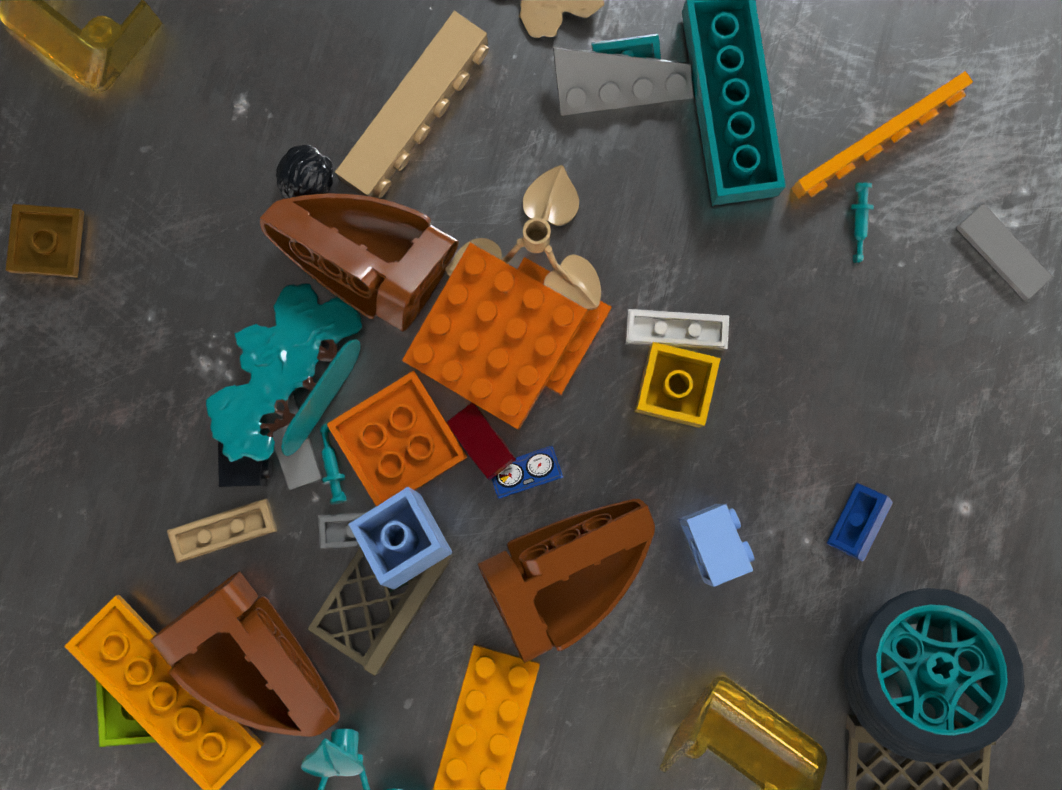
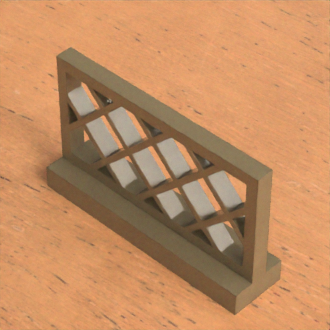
M360 547L307 630L364 666V670L376 676L381 672L454 557L453 555L447 556L415 576L413 580L410 579L408 581L409 586L404 593L391 596L390 588L384 586L386 597L367 601L363 581L374 579L376 576L374 574L362 577L360 561L365 555ZM356 570L357 579L349 580L353 572ZM358 582L362 602L344 606L341 596L342 589L347 584ZM401 598L394 608L392 600ZM337 599L338 608L330 609ZM387 601L390 614L387 621L372 625L368 605ZM363 606L367 626L348 630L345 610ZM339 612L343 632L329 634L319 627L326 614ZM381 628L380 632L375 638L373 629ZM368 631L371 646L364 656L352 649L350 634ZM344 636L345 643L338 640L336 637Z
M847 714L846 728L849 731L846 790H856V782L866 773L877 783L871 790H889L887 787L901 774L912 784L907 790H922L921 788L936 775L947 786L943 790H957L971 776L978 783L977 790H988L991 745H996V741L980 749V758L969 767L961 759H956L965 771L951 783L940 772L953 760L937 763L935 766L931 762H925L931 769L915 782L906 773V770L916 761L907 758L899 765L889 754L891 751L886 747H882L865 730L856 715ZM954 720V730L965 727ZM858 743H874L880 751L864 763L858 757ZM886 756L896 768L881 781L871 769ZM857 762H858L859 765L861 766L858 770H857Z

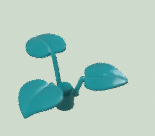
M352 729L332 731L330 741L324 738L319 746L302 760L301 769L304 772L322 777L317 790H324L328 778L334 775L355 776L358 774L363 790H371L363 765V755L358 754L359 733ZM393 788V789H385V790H403V789H395V788Z

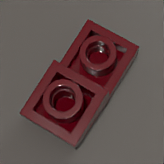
M471 402L446 422L463 448L489 481L517 460L476 404Z

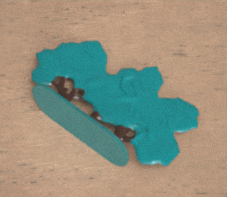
M302 283L297 286L291 284L282 289L273 306L276 313V326L268 328L254 324L234 333L237 345L243 351L240 355L241 368L251 373V379L248 384L224 387L206 400L207 414L211 418L210 429L212 431V438L223 443V455L228 457L230 462L244 456L252 458L257 462L268 459L274 452L275 441L273 439V432L284 426L288 427L282 439V453L285 456H290L301 447L357 362L361 349L360 341L357 339L348 341L339 352H337L336 346L342 338L354 335L362 328L361 317L357 310L338 297L330 299L323 304H318V296L312 289L311 284ZM325 340L329 343L328 350L320 345L321 341ZM332 361L317 384L314 383L313 376L315 375V365L317 362ZM305 387L311 393L296 415L290 413L288 408L290 394L296 388ZM278 402H282L284 405L283 411L277 409ZM269 413L283 416V419L276 418L275 423L272 424L260 422L261 417ZM268 428L271 430L267 435L260 433L261 429Z

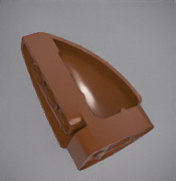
M324 193L286 198L274 202L260 217V226L264 235L303 271L368 319H374L378 316L402 332L411 326L434 293L459 244L458 240L431 225L429 216L404 205L372 196Z
M640 499L626 500L557 521L509 541L507 548L511 557L505 550L477 564L500 616L524 663L552 650L554 646L557 651H563L594 629L611 613L636 578L654 536L655 523L646 503Z
M240 571L202 597L150 639V642L167 664L172 667L169 673L178 684L201 703L231 720L266 732L307 737L320 735L339 721V709L303 648L269 599L265 596L257 599L258 594Z

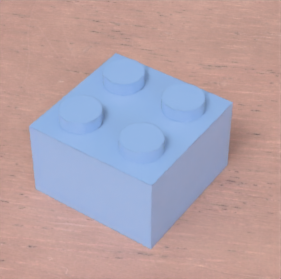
M410 487L403 489L349 523L380 585L393 590L453 553L421 494Z
M715 504L678 519L704 583L715 587L753 571L750 562L755 561L754 555L748 542H742L737 529L741 528V524L733 508L728 509L726 504Z

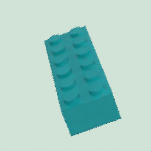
M685 0L682 19L689 63L691 64L692 82L712 206L777 197L785 189L786 184L756 0Z

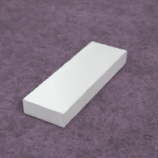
M628 309L625 344L651 345L652 342L681 348L727 350L729 315Z

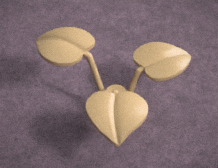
M559 165L546 171L526 190L523 197V210L530 220L524 224L523 238L517 239L515 246L504 258H502L500 247L494 241L487 238L473 239L459 249L451 263L446 267L447 275L451 276L470 242L506 263L515 256L521 247L525 246L532 253L544 251L551 266L555 269L547 274L544 285L587 310L596 309L600 304L601 285L595 268L588 260L574 254L567 256L559 265L550 246L551 228L548 222L554 226L565 225L574 219L579 209L577 191L569 179L564 166Z

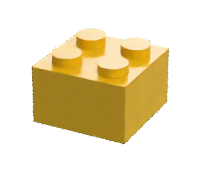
M652 342L649 346L634 412L697 428L705 426L721 358Z

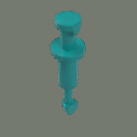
M855 183L858 201L857 204L851 205V209L855 210L854 237L857 240V254L853 255L854 263H860L864 259L863 241L868 237L869 210H874V205L868 204V190L872 188V183Z
M325 423L320 427V434L324 444L321 453L326 477L322 479L323 484H330L332 499L329 501L331 505L347 501L340 486V482L346 478L344 474L339 472L335 449L330 446L328 433L331 431Z

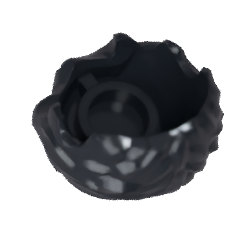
M299 145L290 148L282 157L276 169L277 186L282 198L329 193L333 185V164L331 160L311 145Z

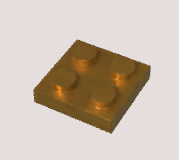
M13 204L5 271L19 274L78 278L84 211L76 208Z

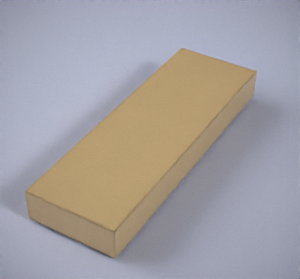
M263 499L167 530L176 563H180L276 532L277 528L268 499Z

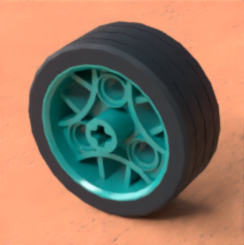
M917 589L904 592L888 600L858 628L849 644L844 663L846 692L850 706L860 724L878 743L893 753L918 762L941 763L960 759L997 741L1012 725L1019 712L1025 688L1023 663L1017 645L1005 625L982 604L969 596L948 589ZM910 624H917L916 630ZM929 625L943 629V642L927 637ZM897 644H902L908 649L910 653L909 659H905L898 654ZM959 656L964 657L969 662L970 672L961 668L958 662ZM881 665L888 671L881 673ZM893 676L900 688L902 697L892 699L885 687L884 680ZM963 692L978 706L975 715L957 705ZM923 702L933 706L936 714L935 719L929 718L924 713ZM900 706H904V712L899 708ZM954 720L965 727L954 730Z

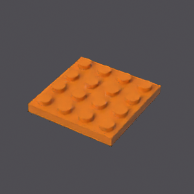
M470 242L402 361L520 430L589 311Z

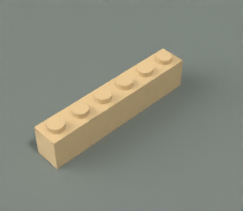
M455 10L335 171L341 182L363 196L379 198L384 196L391 185L389 180L396 170L401 171L407 165L411 154H409L416 143L420 145L428 136L431 129L429 127L430 123L436 116L440 118L446 112L450 104L448 99L455 90L460 91L465 86L470 77V74H468L469 70L475 63L479 65L485 59L489 51V47H487L488 37L485 31Z

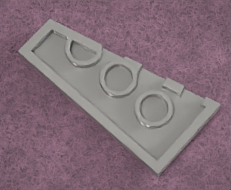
M553 46L561 116L693 98L691 64L689 62L649 57L640 58L623 54H606Z

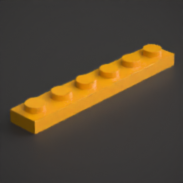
M964 71L799 179L791 189L798 199L807 193L811 198L828 187L826 181L836 175L838 179L845 177L856 169L853 163L864 157L866 161L871 160L884 150L881 145L891 139L895 144L912 132L909 128L911 125L918 121L921 125H924L939 114L936 109L945 103L950 108L967 96L964 90L973 83V80Z

